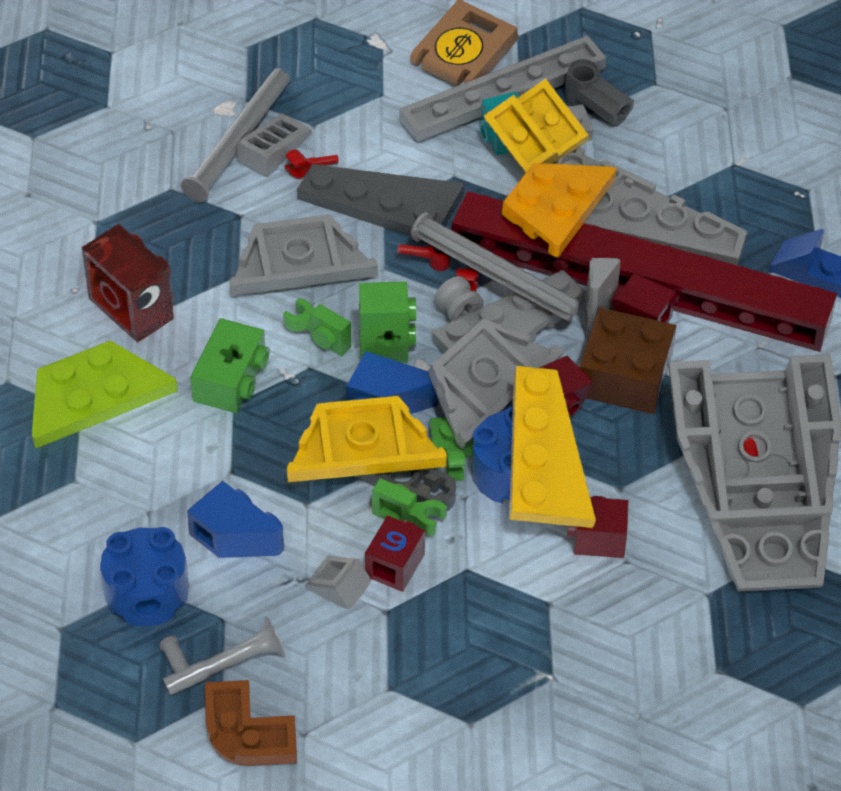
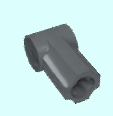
M579 59L571 62L568 66L564 98L570 105L583 104L584 107H588L612 125L619 126L626 120L628 114L633 109L634 100L600 77V69L596 63L586 59Z

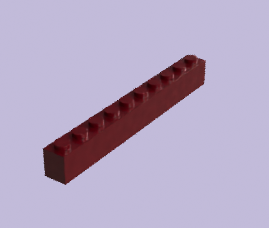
M467 191L452 221V231L517 267L548 276L564 270L577 284L587 286L589 263L592 261V258H617L621 261L618 286H625L633 273L676 291L673 311L821 352L833 317L838 293L583 223L559 257L552 256L548 252L549 244L540 236L535 239L530 238L519 225L513 224L502 215L503 201L487 195Z

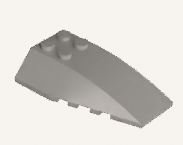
M831 354L790 356L786 370L711 374L710 360L669 362L668 368L677 440L737 591L822 587L824 584L829 542L830 516L834 500V483L837 475L838 449L841 441V417ZM753 438L756 442L759 457L750 456L745 452L743 444L747 439Z

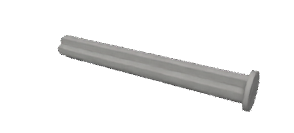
M281 68L274 69L193 176L184 178L181 182V188L188 198L196 202L206 201L209 197L208 189L237 152V143L253 131L290 82L289 74L284 73Z
M425 212L415 221L411 230V238L416 242L423 240L566 321L571 320L578 313L579 301L439 224L433 220L431 214Z

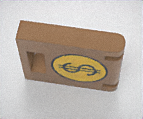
M457 0L415 47L410 55V62L416 66L422 63V70L454 86H459L463 80L466 83L489 74L518 40V29L473 5ZM470 22L491 32V34L471 25Z

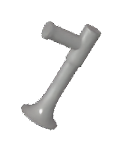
M265 616V624L254 637L205 661L201 660L190 666L179 646L177 637H166L159 644L160 649L165 653L174 671L173 674L162 678L170 696L254 655L276 652L285 657L280 639L267 616Z

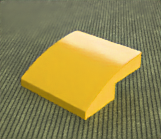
M546 78L520 97L516 98L515 95H512L484 115L486 122L525 173L533 163L552 164L590 140L589 134Z

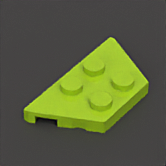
M111 340L38 368L32 424L33 445L35 448H39L178 392L177 380L175 377Z

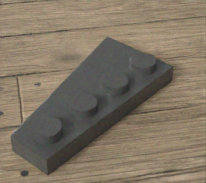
M312 164L297 188V199L411 236V230L415 221L425 212L431 214L434 221L446 227L464 195L465 183Z

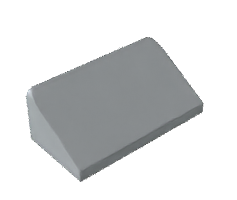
M592 258V261L589 263L585 305V325L588 339L599 307L614 310V307L611 306V300L618 287L620 259Z

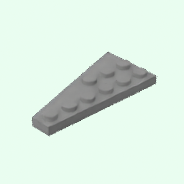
M581 147L552 163L617 168L614 183L584 223L739 265L746 241V230L708 211L699 213L685 206L686 200L674 194L669 198L655 190L656 185L607 160L598 162L586 156L585 149Z

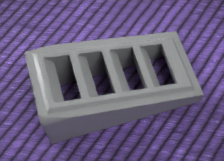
M282 113L237 143L238 162L268 177L286 159V154L289 151L297 149L312 134V129ZM283 127H285V128L291 130L293 133L287 131V130L284 129ZM278 133V134L282 135V136L285 137V138L283 139V138L277 136L276 134Z

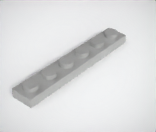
M585 36L399 108V119L418 142L480 118L483 99L515 91L520 97L545 78L553 88L566 84L568 66L571 62L579 59L590 60L596 63L599 69L602 70L606 68L607 57L589 36Z

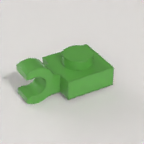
M298 298L296 300V312L301 315H292L288 311L283 313V324L286 328L292 331L309 330L311 332V339L321 348L330 349L340 356H343L351 348V321L319 304L314 308L308 301Z
M430 418L429 430L431 441L437 448L442 447L447 454V474L454 481L465 480V457H472L473 440L461 449L457 445L447 418Z
M380 478L372 489V514L384 520L387 515L398 520H407L425 530V534L435 535L437 522L427 517L437 516L444 520L447 516V506L443 502L438 500L417 502V494L401 484H393Z

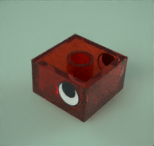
M117 224L81 247L89 300L137 343L174 319L172 303L174 296L171 291L170 266L162 256H155L147 249L138 235L135 233L130 234L120 224Z

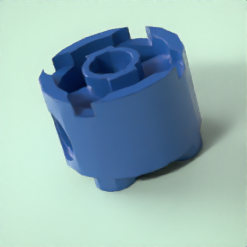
M513 405L508 407L506 411L488 416L473 432V482L482 494L492 501L503 503L504 499L510 500Z
M139 527L125 532H116L109 536L106 541L107 547L102 553L100 563L104 597L109 610L114 615L116 612L124 617V622L133 626H154L167 622L174 617L175 610L181 604L183 608L188 600L189 591L186 556L181 543L175 539L174 532L166 527Z

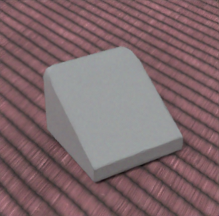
M328 555L308 580L306 587L308 590L340 607L351 609L369 586L371 579L359 559Z

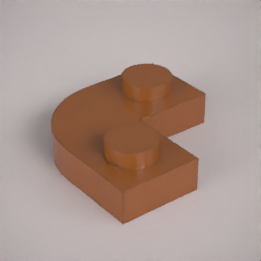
M249 680L205 682L207 736L216 753L229 762L245 766L297 763L295 715L251 718Z

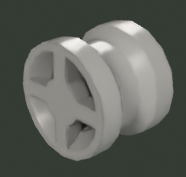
M461 276L453 277L444 282L434 296V302L441 310L447 311V317L451 322L482 308L484 305L482 297L477 292L470 291V284Z

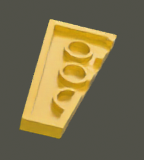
M516 366L513 389L509 520L593 528L596 519L558 371Z

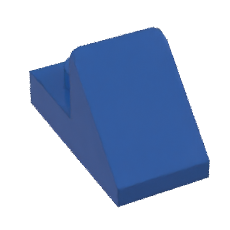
M824 229L785 240L772 261L769 271L799 283L838 293L837 297L841 298V256L821 249Z

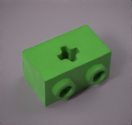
M407 281L359 283L361 358L365 351L401 363H408L409 347H416L415 323H409L410 321H416V297L408 298Z
M219 318L190 376L193 402L238 414L244 399L250 400L256 384L255 377L258 370H264L269 360L270 348L265 347L264 329Z

